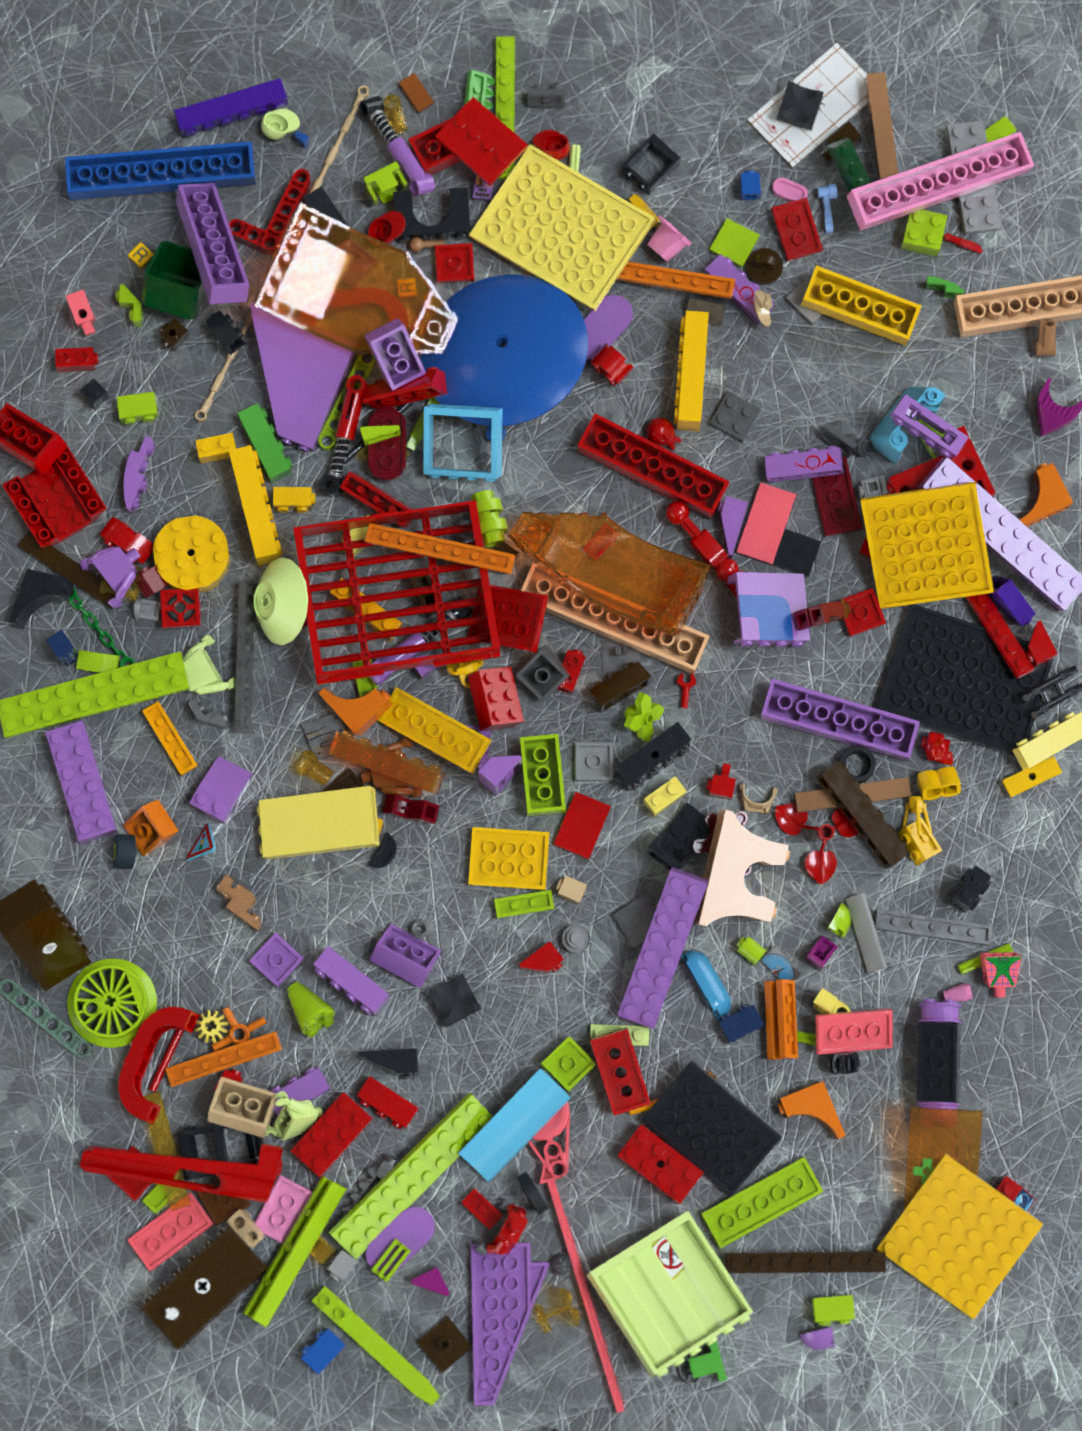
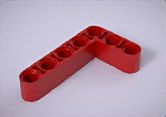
M298 169L294 172L266 231L240 219L230 220L228 224L234 240L264 254L275 255L290 229L302 204L303 197L306 196L310 188L311 179L309 172L306 169ZM300 177L307 178L305 182L297 181ZM292 193L299 194L295 199L290 198ZM289 209L291 212L288 215H284L282 211ZM280 225L283 227L280 231L274 230L275 226ZM234 227L241 228L239 232L235 233L232 231ZM252 234L258 235L255 240H250L249 236ZM268 242L275 243L273 247L266 246Z

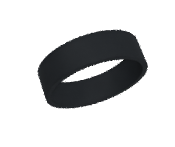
M524 1172L516 1177L537 1214L540 1215L548 1210L546 1202L529 1174Z

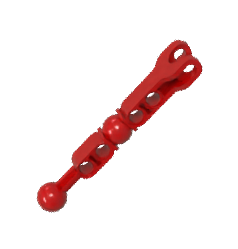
M681 501L670 503L665 511L668 521L672 524H680L692 538L690 540L692 547L713 570L715 569L717 577L721 581L726 582V586L737 598L736 584H728V576L736 572H742V570L739 571L738 564L733 559L728 558L729 555L706 529L702 531L698 529L689 518V508L685 503Z

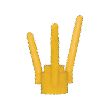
M921 796L909 797V803L905 804L902 829L907 825L909 811L911 810V814H916L917 835L920 837V814L923 811L925 823L932 833L927 805L924 803Z

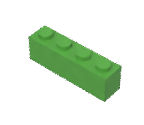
M257 403L238 412L239 420L254 450L257 451L258 458L270 482L273 483L292 474L290 468L293 465L288 456L284 457L282 451L285 449L280 440L276 441L274 435L277 433L272 423L268 425L266 421L268 415L264 407L260 408Z

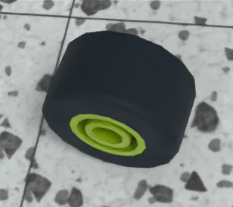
M116 834L113 842V867L117 869H133L136 857L135 835Z

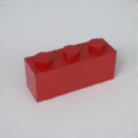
M369 1076L357 1094V1097L360 1098L359 1103L367 1108L372 1106L377 1109L375 1111L377 1115L383 1119L386 1116L393 1120L391 1124L400 1130L402 1127L407 1129L419 1111L417 1106Z

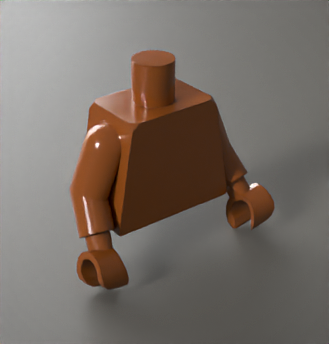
M408 737L400 740V743L390 744L374 755V759L369 761L371 770L361 772L363 783L373 781L374 787L380 789L384 794L412 795V798L420 797L422 795V786L413 789L409 788L403 754L400 751L401 748L413 746L411 739Z

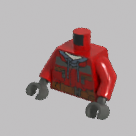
M500 1198L502 1204L500 1206L496 1205V1208L503 1213H507L492 1244L489 1243L487 1245L482 1239L477 1240L479 1246L474 1247V1249L480 1255H484L487 1252L490 1254L508 1255L517 1244L529 1221L526 1219L525 1209L511 1204L504 1198Z

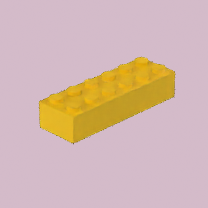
M817 265L800 305L905 346L909 341L921 309L919 304Z
M686 311L685 317L681 318L680 333L683 335H680L679 351L682 353H679L677 369L681 371H678L676 388L680 389H676L675 406H678V408L675 407L673 424H677V430L695 432L700 430L709 312Z
M251 445L229 450L258 567L266 566L280 558L283 553L279 540H275V538H278L275 522L270 521L274 518L270 504H266V502H269L265 486H261L265 482L261 468L257 469L260 466L257 451H252Z

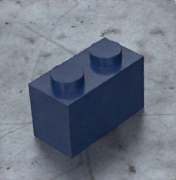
M62 629L46 640L63 666L66 664L69 666L77 660L78 653Z
M745 1004L738 1008V1013L732 1015L730 1012L720 1017L722 1021L718 1025L728 1044L764 1027V1023L754 1004L751 1006Z

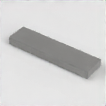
M865 893L847 898V906L851 914L867 972L872 973L887 968Z

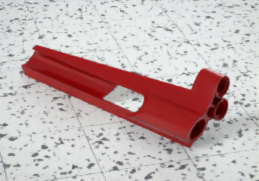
M262 1144L258 1164L90 1146L83 1151L79 1166L85 1172L267 1203L276 1176L281 1174L283 1147ZM180 1169L217 1175L221 1184L220 1187L176 1180L174 1176Z

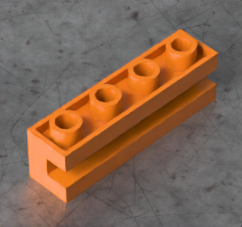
M795 980L764 981L768 1060L797 1059Z

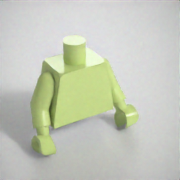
M210 635L203 637L201 642L191 647L183 657L190 691L196 692L199 695L225 691L227 688L230 691L236 688V678L233 677L228 682H223L210 656L204 650L206 646L212 645L215 642Z
M280 1091L274 1097L281 1098L275 1102V1105L284 1106L273 1125L274 1127L268 1126L265 1137L273 1134V1136L280 1137L282 1141L306 1133L312 1128L316 1119H320L323 1115L322 1109L320 1107L314 1108L310 1100L296 1101L292 1098L288 1099V1095Z

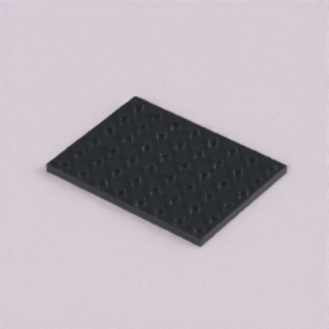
M911 604L909 605L876 709L920 721V726L1015 756L1012 749L1018 747L1016 743L1025 738L1029 739L1035 720L1032 718L1031 713L1039 707L1041 701L1040 694L1027 702L1023 700V695L1047 680L1053 659L1034 667L1033 672L1017 679L983 626ZM1015 637L1026 654L1029 641Z

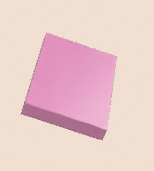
M280 1175L271 1191L268 1202L264 1204L255 1224L265 1235L283 1244L313 1192Z

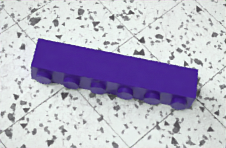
M279 78L174 110L182 137H191L197 132L203 130L211 131L214 127L220 125L227 126L236 120L244 121L256 114L264 115L270 110L283 109L289 104L282 80Z

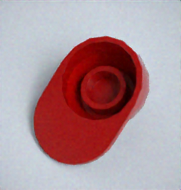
M555 130L541 131L533 138V144L536 148L556 160H561L569 154L570 145L568 138Z
M390 211L375 219L368 230L370 240L378 246L390 245L405 229L406 222L404 216L400 212Z

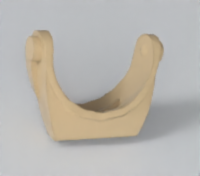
M761 290L755 291V312L764 327H769L771 325L769 309L773 306L770 293H765Z
M745 783L740 784L743 810L768 814L778 789L773 787L772 797L767 802L754 803L745 795Z

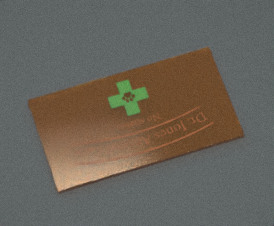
M911 1107L904 1209L945 1153L978 1176L982 1110Z

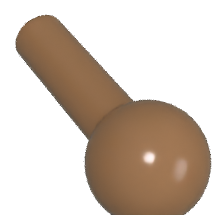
M414 237L409 242V247L414 252H419L423 248H435V245H445V240L423 241L419 237Z

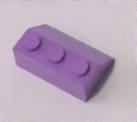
M517 755L485 759L478 767L479 781L497 796L522 768V758Z
M390 924L376 944L369 961L421 988L442 951Z

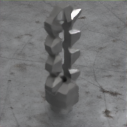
M386 1155L378 1166L368 1169L371 1179L360 1181L359 1187L362 1191L353 1193L350 1196L353 1203L341 1210L345 1216L358 1204L375 1177L378 1176L383 1179L399 1163L398 1161Z

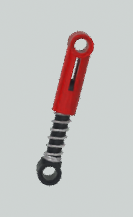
M359 375L351 376L346 382L347 392L335 436L338 443L335 445L336 450L333 452L335 455L332 458L333 463L330 464L331 470H329V474L321 483L322 490L331 497H338L344 491L340 488L343 482V466H345L344 462L347 459L346 454L349 453L347 451L348 447H350L349 442L354 441L363 405V397L368 387V383ZM361 382L360 389L354 390V385ZM336 482V488L329 491V485Z

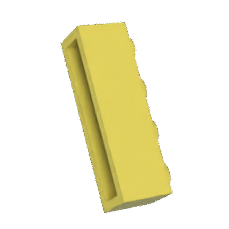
M1073 711L1064 716V721L1059 723L1057 720L1049 724L1048 730L1043 732L1041 729L1032 734V739L1027 740L1025 738L1016 743L1018 747L1012 749L1021 768L1023 770L1029 769L1082 739V712L1075 714Z

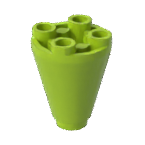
M295 982L288 987V997L299 1027L304 1035L312 1038L323 1027L328 1028L334 1023V1009L300 982Z

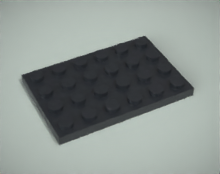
M693 1060L688 1063L641 1119L731 1197L782 1138L779 1133Z

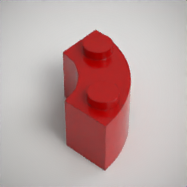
M115 517L110 519L99 534L105 539L104 544L108 547H120L125 554L132 548H135L141 557L134 561V564L138 562L143 565L153 552L154 544L140 533L134 532L127 524Z

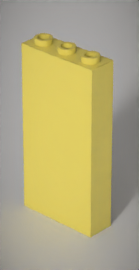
M365 786L259 800V806H257V814L260 817L258 831L262 839L260 853L263 855V858L271 860L379 846L375 788Z

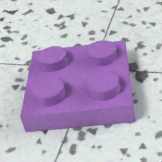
M275 932L249 962L279 988L301 964L304 958Z

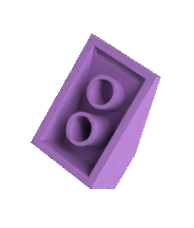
M218 756L198 786L189 803L190 806L226 824L252 773Z

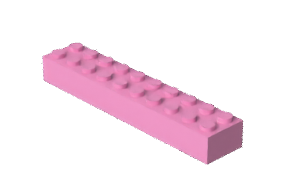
M1021 132L858 187L851 190L846 197L861 231L1026 174L1034 167V163Z

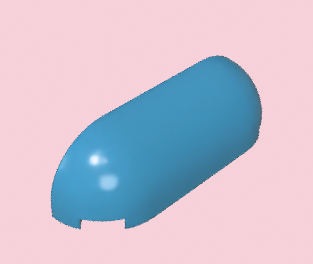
M697 950L683 952L681 958L716 1019L718 1022L721 1021L720 1017L728 1014L731 1009V998L727 989L705 954Z

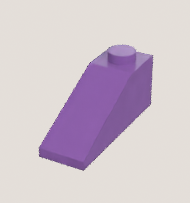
M726 496L725 502L721 501L718 512H721L720 521L726 553L729 555L728 558L732 559L748 502Z

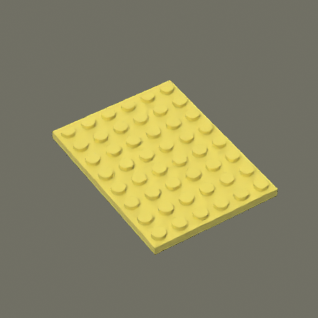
M530 144L469 234V237L537 278L559 288L566 295L595 312L645 238L656 218Z

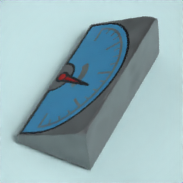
M776 946L760 959L779 980H796L802 974Z

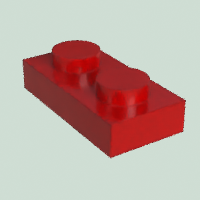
M475 1188L461 1202L489 1230L503 1217Z

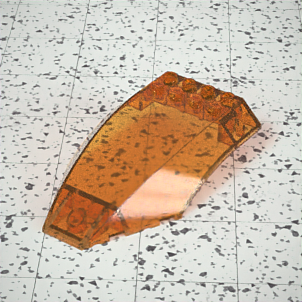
M303 203L298 205L284 229L258 287L254 302L255 307L310 334L360 355L373 354L364 335L397 318L404 324L417 354L444 353L458 321L457 316L449 309L448 304L443 301L429 279L424 276L423 271L415 264L408 251L406 252L359 232Z
M523 512L509 533L510 539L529 559L552 579L579 598L622 620L678 638L697 604L711 569V564L670 552L635 536L607 517V513H601V516H588V513L559 512V515H546V512ZM601 549H605L601 556L597 555Z

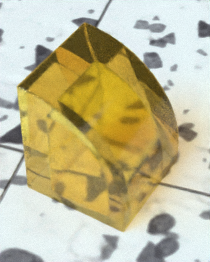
M319 1236L310 1254L319 1263L324 1265L336 1250Z

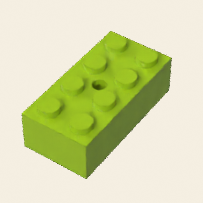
M558 734L520 737L527 817L566 813ZM543 773L546 775V778L540 779L539 775Z

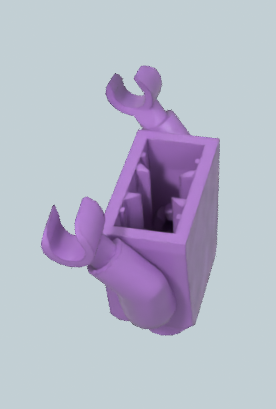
M109 547L98 550L89 558L81 560L80 566L83 571H87L94 564L115 592V598L110 599L108 604L112 608H118L123 604L121 599L124 598L136 578L137 570L132 563L141 556L135 548H132L125 554L120 547Z

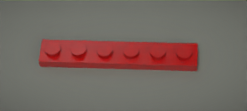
M989 595L967 596L966 599L1015 677L1018 679L1033 672L1034 666Z

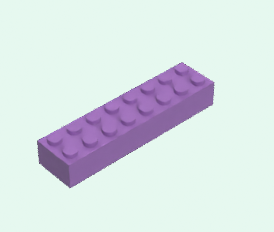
M215 183L178 185L176 204L209 304L247 302L249 282Z
M771 679L760 716L762 720L851 746H862L869 751L906 762L910 759L920 721L776 679Z
M671 867L617 1016L652 1029L655 1028L708 880Z

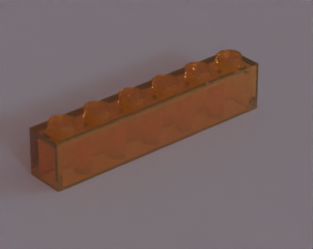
M345 730L343 734L336 732L329 750L330 754L438 795L446 773L441 771L442 767L430 764V767L423 765L424 761L413 757L410 760L406 758L407 754L397 750L395 753L389 752V747L378 744L376 747L371 745V740L363 737L358 740L354 738L355 734Z

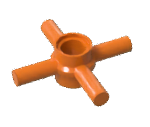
M227 1007L222 1011L231 1026L229 1036L212 1044V1047L216 1052L232 1042L239 1044L248 1041L250 1032L267 1024V1022L262 1017L247 1026L238 1024L232 1011ZM238 1028L245 1031V1037L242 1040L235 1039L233 1035L234 1031Z

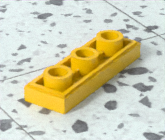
M1052 756L1029 769H1025L1002 780V783L1009 797L1012 798L1062 774V771L1055 757ZM1029 775H1033L1035 779L1030 780Z

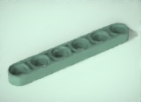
M4 979L0 982V993L79 1058H86L90 1055L92 1048L85 1039L11 979ZM7 982L13 985V990L10 993H4L2 989L3 985ZM26 995L28 997L27 1004L19 1005L17 1002L18 997ZM35 1007H41L43 1010V1014L39 1018H35L32 1015ZM51 1019H55L58 1022V1026L54 1030H50L47 1027V1023ZM66 1031H70L73 1035L70 1042L62 1040V1035ZM79 1044H86L88 1047L87 1052L83 1055L77 1052Z

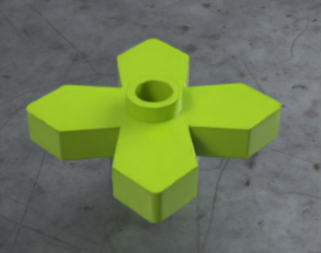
M639 692L635 705L628 706L625 711L626 721L624 726L630 731H637V737L649 742L654 733L652 722L661 718L664 708L654 702L651 704V697Z

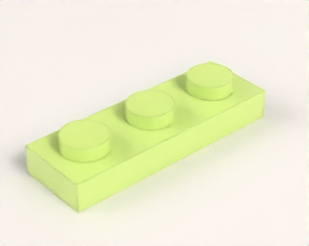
M591 1024L590 1038L627 1027L633 1046H649V1027Z

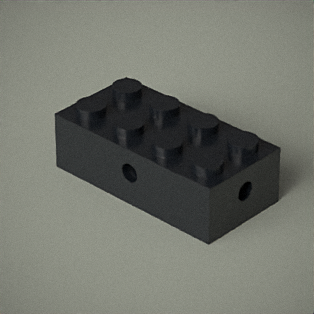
M677 722L617 765L615 774L628 791L631 789L635 791L643 785L646 778L652 779L655 777L661 767L667 768L670 766L676 756L682 757L689 752L692 739L680 723Z

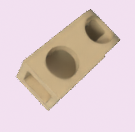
M239 1209L227 1222L250 1247L254 1248L265 1235L251 1219L248 1211Z

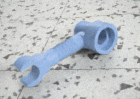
M836 183L818 187V197L823 198L826 233H833L830 199L837 198Z

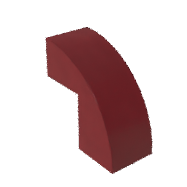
M387 794L382 813L406 820L435 824L440 805L426 800H410L399 795Z

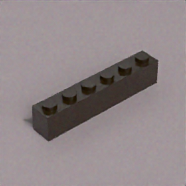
M838 760L816 776L817 780L885 869L894 866L909 853L906 849V844L896 836L894 828L886 823L881 811L873 806L871 798L866 793H863L860 789V784L850 776L847 767L843 763H840Z

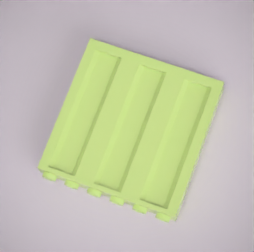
M689 1211L595 1268L587 1275L651 1378L656 1375L660 1378L669 1372L667 1368L671 1365L679 1366L685 1361V1356L688 1354L691 1357L701 1351V1346L704 1344L710 1346L718 1340V1335L721 1333L724 1336L734 1330L733 1326L738 1322L742 1325L750 1320L749 1315L753 1313V1310ZM664 1236L684 1265L672 1278L652 1249Z

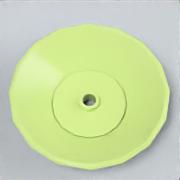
M281 557L272 561L264 570L254 594V609L266 637L272 643L283 646L292 642L302 630L307 615L308 594L306 581L301 569L293 560Z

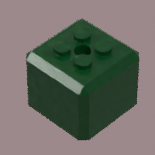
M163 241L145 270L142 303L144 306L187 320L195 319L207 295L192 249L170 241Z

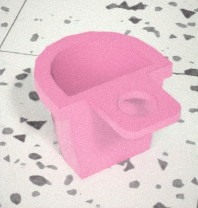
M659 215L658 218L661 220V225L647 245L665 261L669 262L686 246L690 247L692 243Z

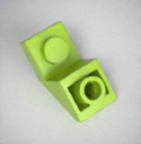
M120 284V289L116 291V302H119L121 308H133L130 309V320H133L135 327H142L143 307L141 302L124 284Z

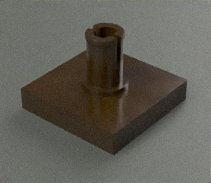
M449 1317L445 1318L417 1341L442 1373L473 1348Z

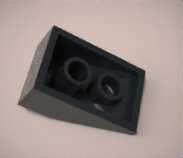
M417 1048L358 1051V1056L361 1060L398 1076H403V1079H415V1075H419Z

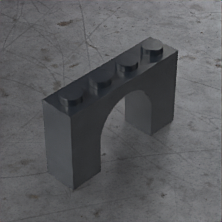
M468 187L449 188V216L443 223L436 226L424 225L416 219L413 213L411 191L393 192L394 211L400 212L406 222L403 233L396 240L406 243L410 242L414 237H419L423 241L430 240V238H437V240L449 239L448 237H456V239L467 238L471 233Z

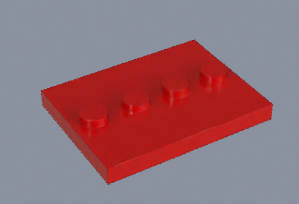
M474 97L435 135L436 140L489 186L528 148L526 142Z
M490 585L500 646L537 653L549 596ZM478 586L476 598L482 597L480 586ZM483 604L474 606L472 617L485 615ZM486 623L470 625L467 637L488 634Z

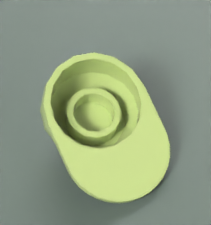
M277 109L265 114L261 122V130L268 138L280 140L287 133L296 131L299 128L300 120L290 110Z

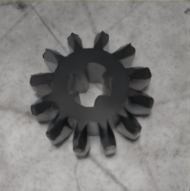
M856 1052L828 1054V1071L835 1074L858 1072L860 1066L859 1054Z

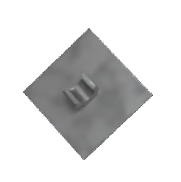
M601 636L603 672H620L624 670L623 667L628 663L633 662L635 664L638 661L640 662L639 651Z

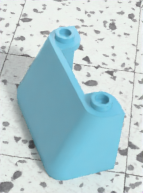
M908 387L871 433L869 440L872 441L873 448L896 465L902 456L903 449L908 443V437L900 430L902 426L892 421L893 418L890 417V414L905 394L935 414L946 395L935 387Z

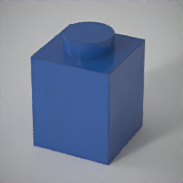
M748 170L741 173V201L760 200L759 172Z

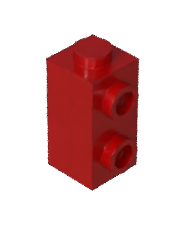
M93 347L55 349L56 369L58 372L96 371V364H99L98 353H95Z
M577 649L567 651L563 665L570 676L557 690L573 695L586 660V656L583 655L582 651Z

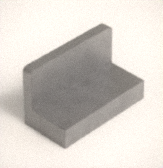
M691 293L687 311L709 312L708 323L721 326L728 298Z

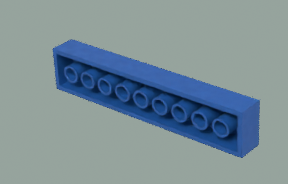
M252 141L65 157L67 193L70 200L177 191L178 185L215 183L216 188L256 185Z

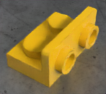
M921 818L920 837L917 835L916 821L897 833L898 837L906 844V849L917 866L943 851L923 818Z

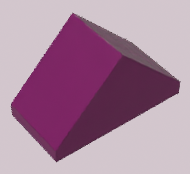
M822 935L805 960L818 970H821L838 946Z
M438 1267L411 1281L413 1285L449 1297L450 1292Z

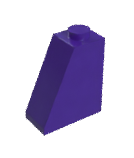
M993 576L994 593H988L991 600L1013 624L1025 626L1030 623L1036 613L1011 579Z

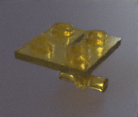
M564 1287L557 1290L564 1308L545 1315L541 1305L534 1307L538 1316L537 1321L541 1323L545 1333L552 1330L548 1319L565 1310L573 1327L580 1324L578 1320H581V1316L577 1308L573 1309L571 1305L573 1298L569 1290L565 1291Z

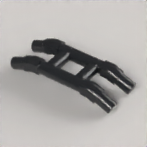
M1075 665L1057 673L1023 695V700L1027 702L1040 694L1044 704L1037 707L1031 713L1032 718H1038L1049 711V709L1082 691V683L1066 691L1061 684L1062 680L1078 672ZM1054 685L1058 696L1050 699L1046 689Z

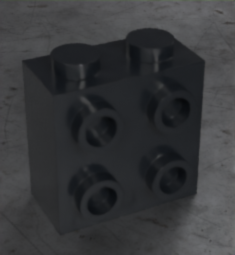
M976 865L972 869L968 868L960 879L962 884L955 886L949 895L952 897L949 903L965 913L969 909L973 911L981 900L978 896L980 894L983 895L991 885L989 880L992 876Z

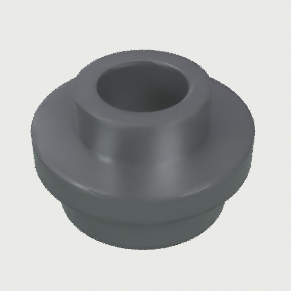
M860 438L857 442L856 450L861 457H866L872 453L873 444L867 438Z
M422 919L415 920L410 927L411 934L417 939L425 938L430 931L429 924ZM422 926L424 930L419 933L416 931V928Z

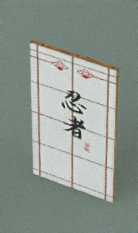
M836 43L792 81L802 87L824 92L812 131L776 120L786 87L747 121L778 152L789 166L794 168L868 104L867 74Z

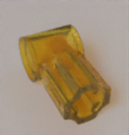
M388 95L384 100V108L389 124H392L391 128L395 129V134L403 133L408 128L401 107V101L397 95ZM395 102L397 107L389 108L388 104Z
M304 750L294 764V769L298 774L309 775L324 786L334 773V771L319 762L316 754L310 750Z

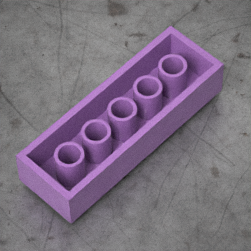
M79 721L45 732L78 841L82 845L118 833L85 723Z

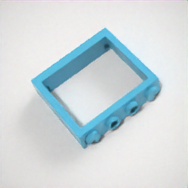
M428 404L424 406V474L430 475V478H441V476H448V479L466 477V480L484 478V481L493 482L501 477L502 408ZM433 415L492 418L491 471L433 468Z

